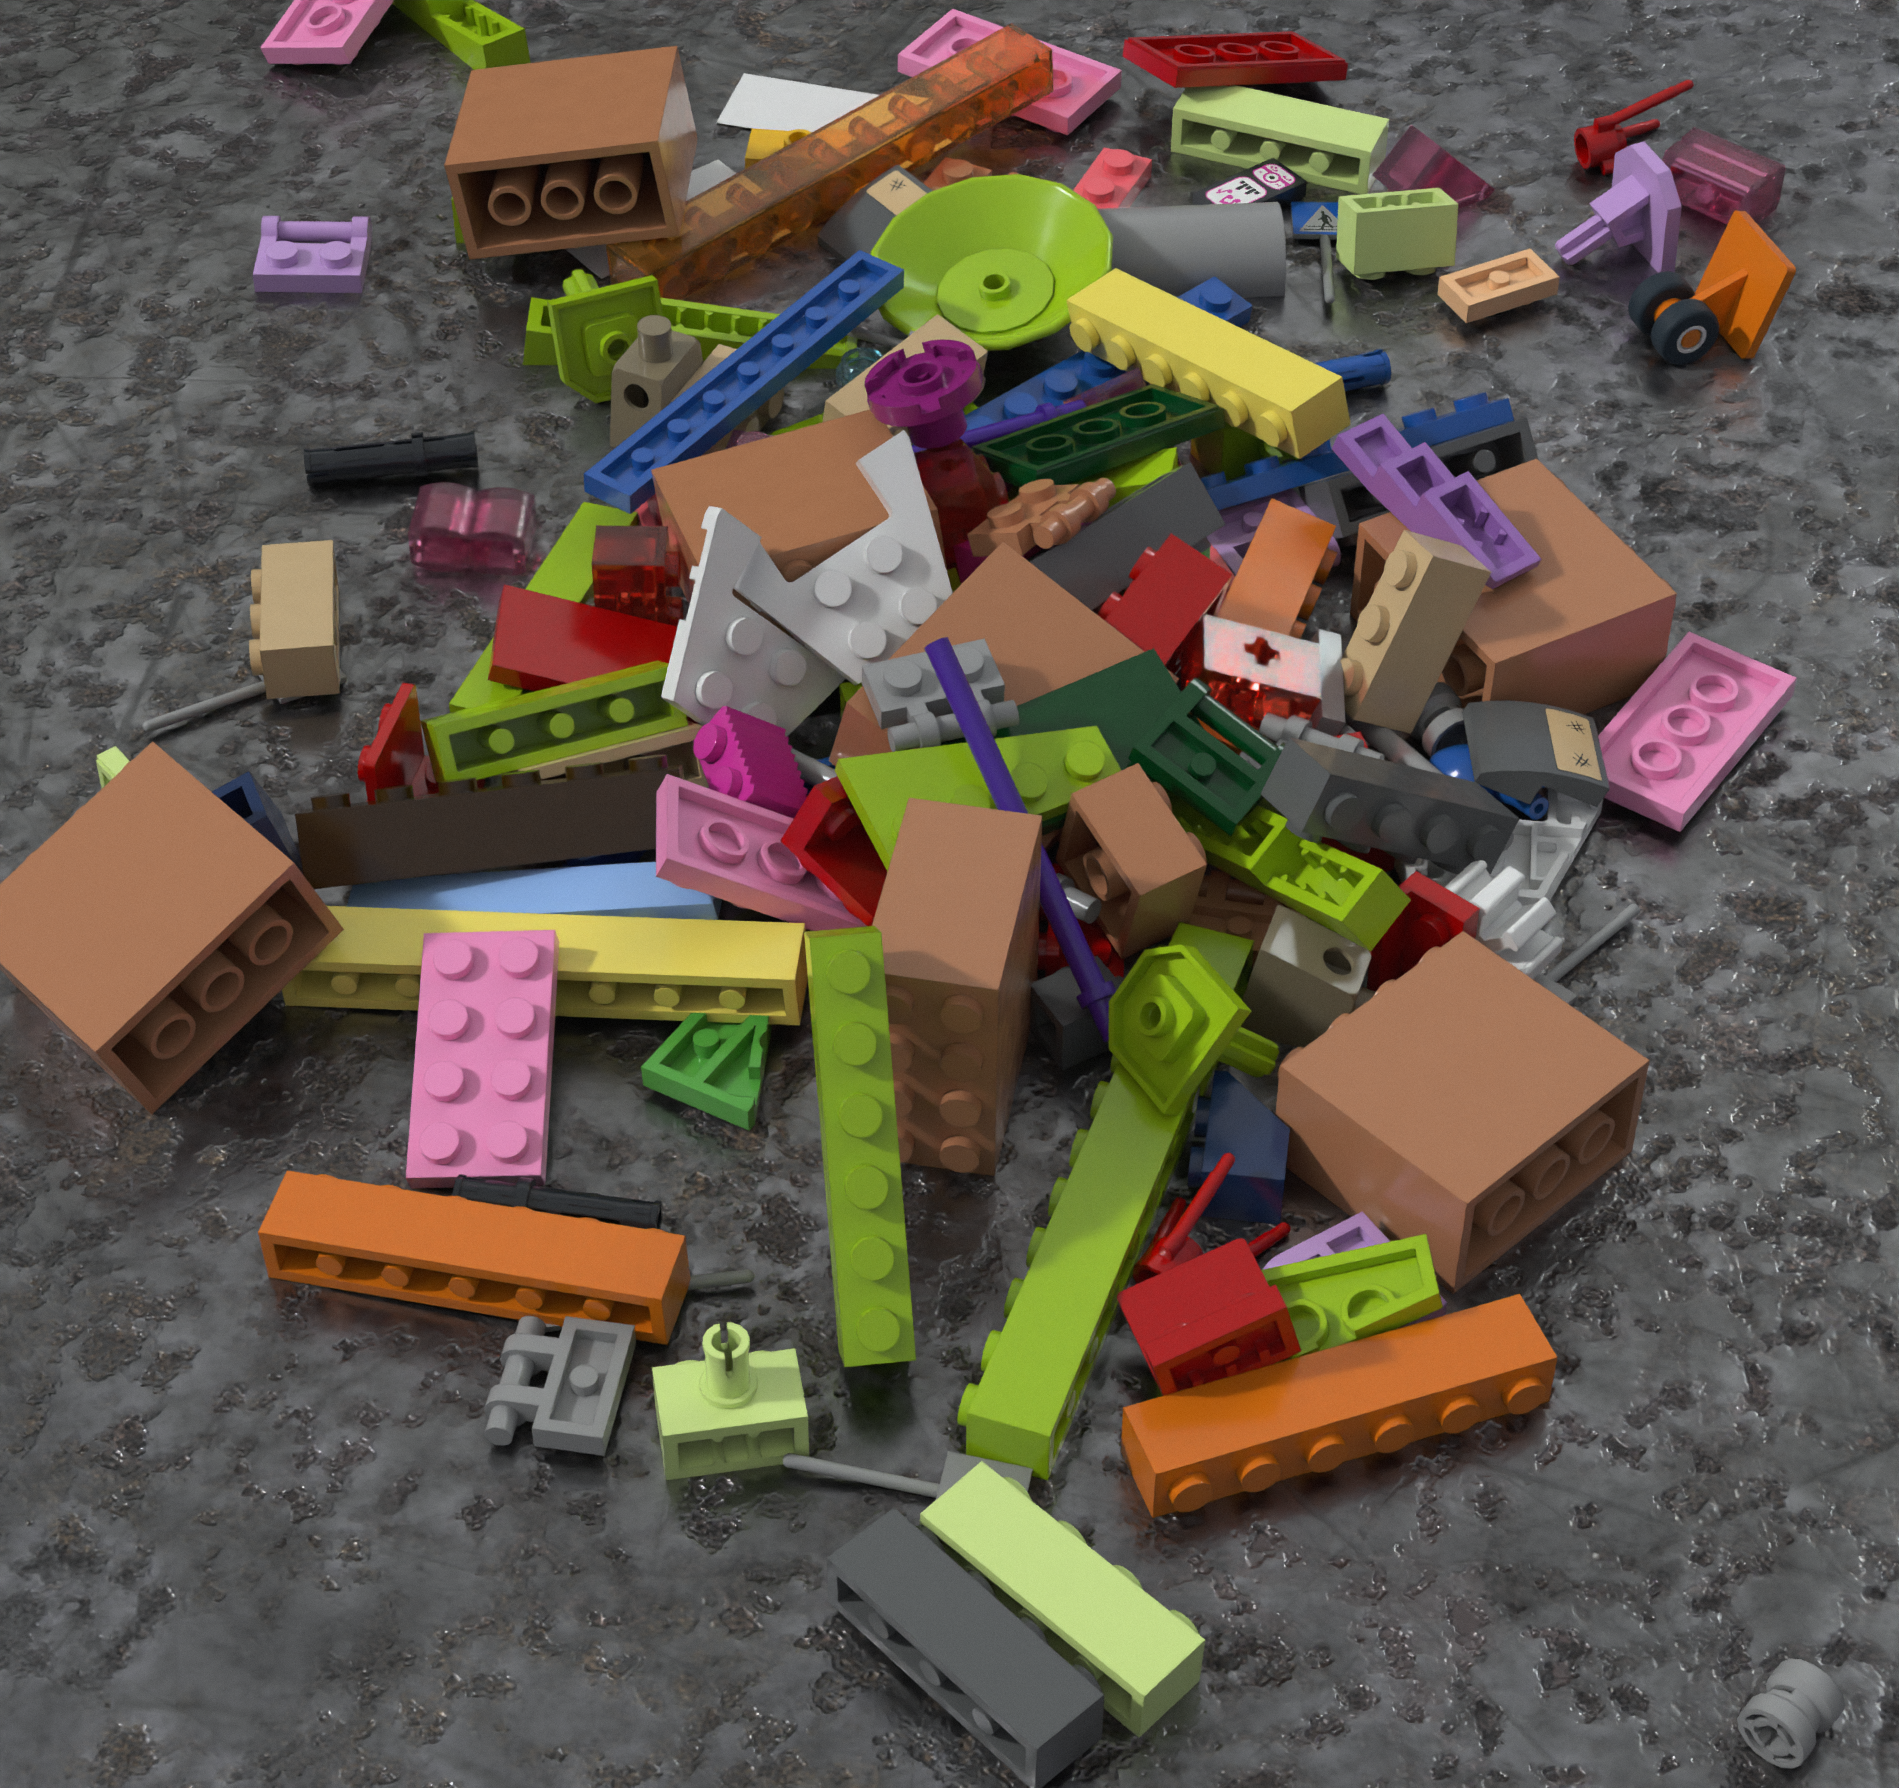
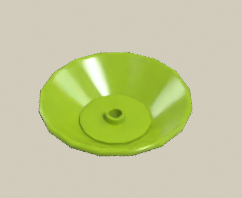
M1021 174L971 177L925 194L892 218L871 250L870 255L904 269V288L878 308L886 322L906 336H909L911 330H918L938 314L987 351L1011 350L1053 335L1071 322L1066 300L1112 271L1113 235L1096 205L1062 183Z

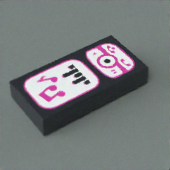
M1271 158L1193 193V205L1278 202L1282 208L1291 204V201L1295 202L1306 197L1307 181L1275 158Z

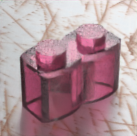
M432 483L420 487L408 530L411 563L424 569L441 572L458 571L468 567L477 572L490 575L513 576L526 572L537 528L535 496L523 490L508 487H493L480 491L454 483Z

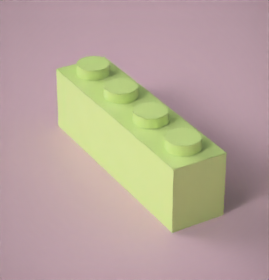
M1237 85L1186 87L1173 107L1171 152L1246 169L1268 159L1275 158L1308 183L1357 194H1368L1385 163L1389 119Z
M981 1461L920 1513V1525L927 1527L935 1534L942 1544L945 1553L966 1572L973 1570L979 1573L989 1583L996 1598L1018 1618L1026 1617L1032 1620L1044 1633L1052 1649L1070 1665H1081L1094 1676L1104 1694V1709L1136 1736H1142L1200 1681L1205 1639L1200 1636L1191 1620L1179 1611L1166 1609L1143 1590L1140 1582L1129 1570L1120 1565H1111L1087 1545L1081 1533L1074 1526L1066 1521H1056L1036 1505L1026 1489L1016 1480L1010 1477H1001Z

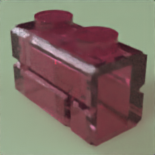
M1696 127L1686 133L1681 141H1677L1668 148L1662 158V161L1671 170L1680 202L1688 208L1725 224H1728L1733 212L1736 210L1746 211L1757 224H1760L1762 218L1765 219L1776 210L1780 202L1786 170L1785 165Z

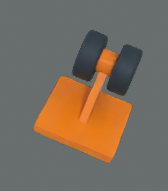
M1736 210L1728 222L1696 292L1678 273L1671 271L1656 273L1646 278L1634 290L1628 305L1629 316L1642 333L1651 336L1654 348L1664 360L1671 364L1684 365L1698 360L1714 345L1718 333L1724 337L1742 359H1753L1796 273V267L1746 211Z

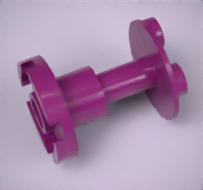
M931 340L922 342L924 353L906 358L904 349H901L883 358L869 371L865 378L864 386L867 392V402L870 411L875 418L886 425L907 427L912 443L917 447L927 450L930 463L918 469L922 484L938 509L940 523L949 522L952 528L962 530L977 525L983 519L982 511L987 510L1001 500L1013 485L971 469L969 451H963L960 437L967 429L963 408L976 398L983 382V373L980 364L976 360L974 351L969 345L960 341Z

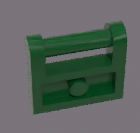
M1196 677L1133 746L1128 759L1134 764L1139 763L1147 774L1228 835L1232 836L1263 800L1264 797L1261 795V792L1285 743L1283 742L1279 746L1274 744L1210 696L1212 688ZM1196 716L1260 764L1261 767L1256 769L1192 721L1191 718Z

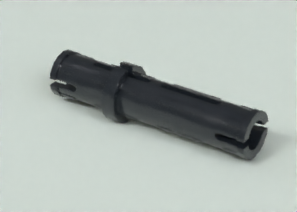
M423 432L411 433V439L304 449L305 472L308 474L307 483L308 485L333 481L416 473V478L428 477V472L471 467L479 468L475 432L424 437Z
M459 1174L456 1177L452 1196H460L471 1201L508 1207L520 1206L534 1211L575 1218L588 1217L601 1222L642 1229L655 1228L661 1230L662 1201L655 1200L653 1202L598 1193L536 1186V1181L532 1178L520 1177L517 1183L467 1177V1175Z

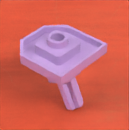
M1645 142L1630 145L1615 153L1612 188L1589 203L1595 215L1556 242V250L1566 264L1573 265L1612 239L1618 247L1633 244L1658 273L1665 271L1675 272L1682 206L1671 170Z

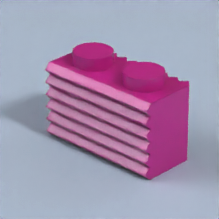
M722 706L710 722L701 727L693 740L694 754L700 761L708 788L793 819L806 800L808 791L807 788L803 787L805 780L800 779L802 772L797 770L799 763L794 762L795 754L791 753L792 746L788 745L789 737L785 736L786 729L728 706Z

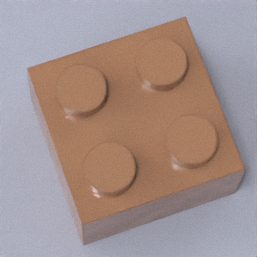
M1139 763L1071 793L1056 861L1066 876L1074 881L1076 889L1101 901V911L1096 921L1121 959L1172 936L1179 922L1189 924L1207 867V859L1199 839L1191 832L1186 833L1173 815L1172 805L1164 788L1157 782H1151Z

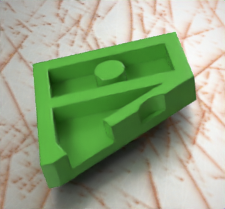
M691 1013L641 1066L643 1086L750 1131L756 1122L772 1031L769 1016L749 1015L743 1023L707 1022L706 1013Z

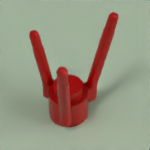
M1690 79L1685 80L1611 115L1595 118L1591 126L1577 129L1574 135V147L1580 165L1584 169L1599 166L1602 175L1612 174L1615 153L1627 147L1626 138L1660 127L1658 119L1640 122L1623 128L1618 124L1692 89L1694 82ZM1663 161L1671 172H1676L1680 169V163L1676 161Z
M1225 1153L1184 1213L1186 1200L1182 1197H1177L1173 1201L1147 1251L1134 1265L1133 1278L1136 1284L1203 1254L1200 1246L1188 1235L1233 1166L1235 1156L1232 1153ZM1282 1222L1248 1243L1254 1257H1257L1287 1236L1291 1231V1227L1288 1223Z

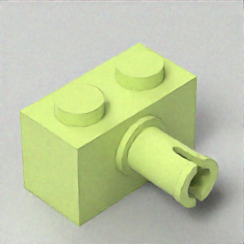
M1440 188L1339 196L1336 258L1354 276L1368 280L1383 278L1386 272L1404 270L1410 274L1427 275L1434 273L1436 267L1455 266L1458 203Z
M727 1322V1343H721L720 1324L713 1325L705 1332L702 1341L705 1353L704 1361L686 1360L674 1365L652 1367L655 1410L666 1480L782 1465L783 1457L788 1453L809 1457L808 1414L795 1348L771 1352L760 1350L749 1353L750 1337L748 1332L741 1325Z

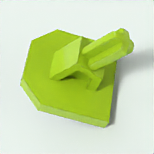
M576 269L572 271L571 277L563 281L562 287L566 296L547 301L560 380L565 385L594 403L611 400L614 365L638 338V322L650 315L663 316L658 280L653 275L599 288L593 275L585 274L582 269Z
M1180 944L1144 950L1109 1001V1050L1163 1114L1174 1116L1179 1114L1216 1060L1258 1078L1264 1074L1270 1075L1276 1067L1275 1060L1279 1054V1048L1273 1041L1241 1027L1251 1013V1010L1193 946Z

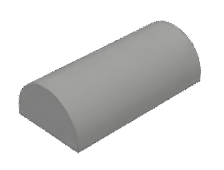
M1278 202L1098 208L1113 235L1112 270L1117 268L1175 297L1184 294L1214 276L1242 298L1285 296L1286 241L1282 210Z

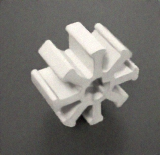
M1479 860L1470 863L1445 888L1480 908L1476 940L1534 979L1562 949L1563 941L1559 936L1553 937L1541 930L1556 916V911L1546 897H1542L1537 903L1522 906L1517 898L1520 884L1525 880V875L1513 867H1506L1492 880L1486 870L1487 863L1485 861Z

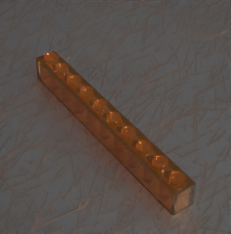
M1012 23L687 200L680 236L607 244L606 250L611 285L653 275L658 280L661 298L683 300L831 217L859 190L898 164L906 171L911 172L1054 92L1052 49Z

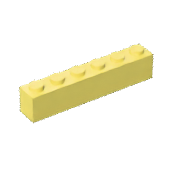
M1117 268L1066 300L1071 320L1070 334L1076 346L1081 350L1089 352L1115 365L1118 369L1125 370L1150 384L1219 405V407L1224 408V419L1230 426L1237 427L1265 441L1268 445L1277 447L1299 459L1351 425L1342 376Z

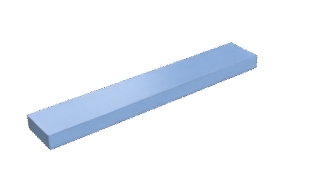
M656 862L431 875L356 884L352 886L346 907L718 920L722 899L693 889L681 888L670 881L656 877Z

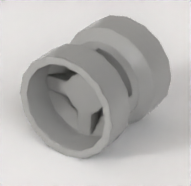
M1444 682L1436 683L1410 734L1415 739L1422 741L1423 750L1429 758L1437 751L1446 747L1468 744L1462 714L1465 708H1462L1458 695Z
M1789 1658L1782 1661L1770 1675L1766 1683L1767 1693L1753 1696L1740 1712L1737 1722L1743 1739L1756 1754L1778 1767L1793 1769L1801 1766L1813 1751L1817 1743L1816 1733L1828 1731L1841 1716L1845 1704L1839 1687L1828 1674L1814 1664L1802 1659Z

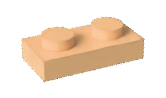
M1529 248L1439 277L1437 295L1465 323H1470L1557 295L1560 276Z

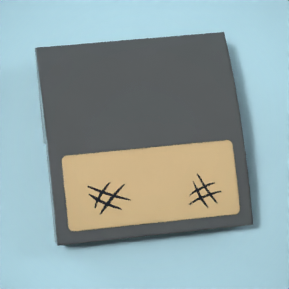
M897 164L859 190L831 217L817 235L818 244L842 263L859 250L871 254V250L892 218L932 190Z
M1510 700L1468 703L1462 714L1474 782L1528 804L1532 802L1542 786L1598 807L1609 791L1610 787L1594 718L1556 706Z

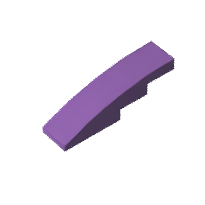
M1384 414L1337 436L1332 450L1367 490L1411 532L1462 545L1491 571L1485 584L1489 588L1494 589L1539 565L1542 559L1469 471L1454 477L1426 442L1411 448Z

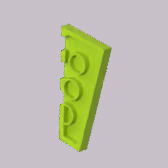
M1097 726L995 739L1028 814L1041 815L1042 821L1067 812L1071 793L1122 771ZM967 742L838 759L834 770L887 872L909 798L997 809Z
M1426 1234L1261 1270L1269 1287L1277 1286L1288 1308L1301 1348V1352L1277 1363L1395 1330L1443 1308Z

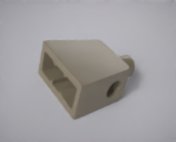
M650 315L642 318L637 324L638 338L614 365L611 386L610 447L616 448L663 410L703 363L700 342L693 336L673 331L670 320L664 316Z
M1278 905L1259 950L1242 999L1251 1010V1013L1241 1027L1272 1041L1296 1047H1306L1324 1034L1338 1016L1343 1013L1351 1014L1374 996L1376 991L1361 986L1372 958L1371 954L1367 949L1289 908Z

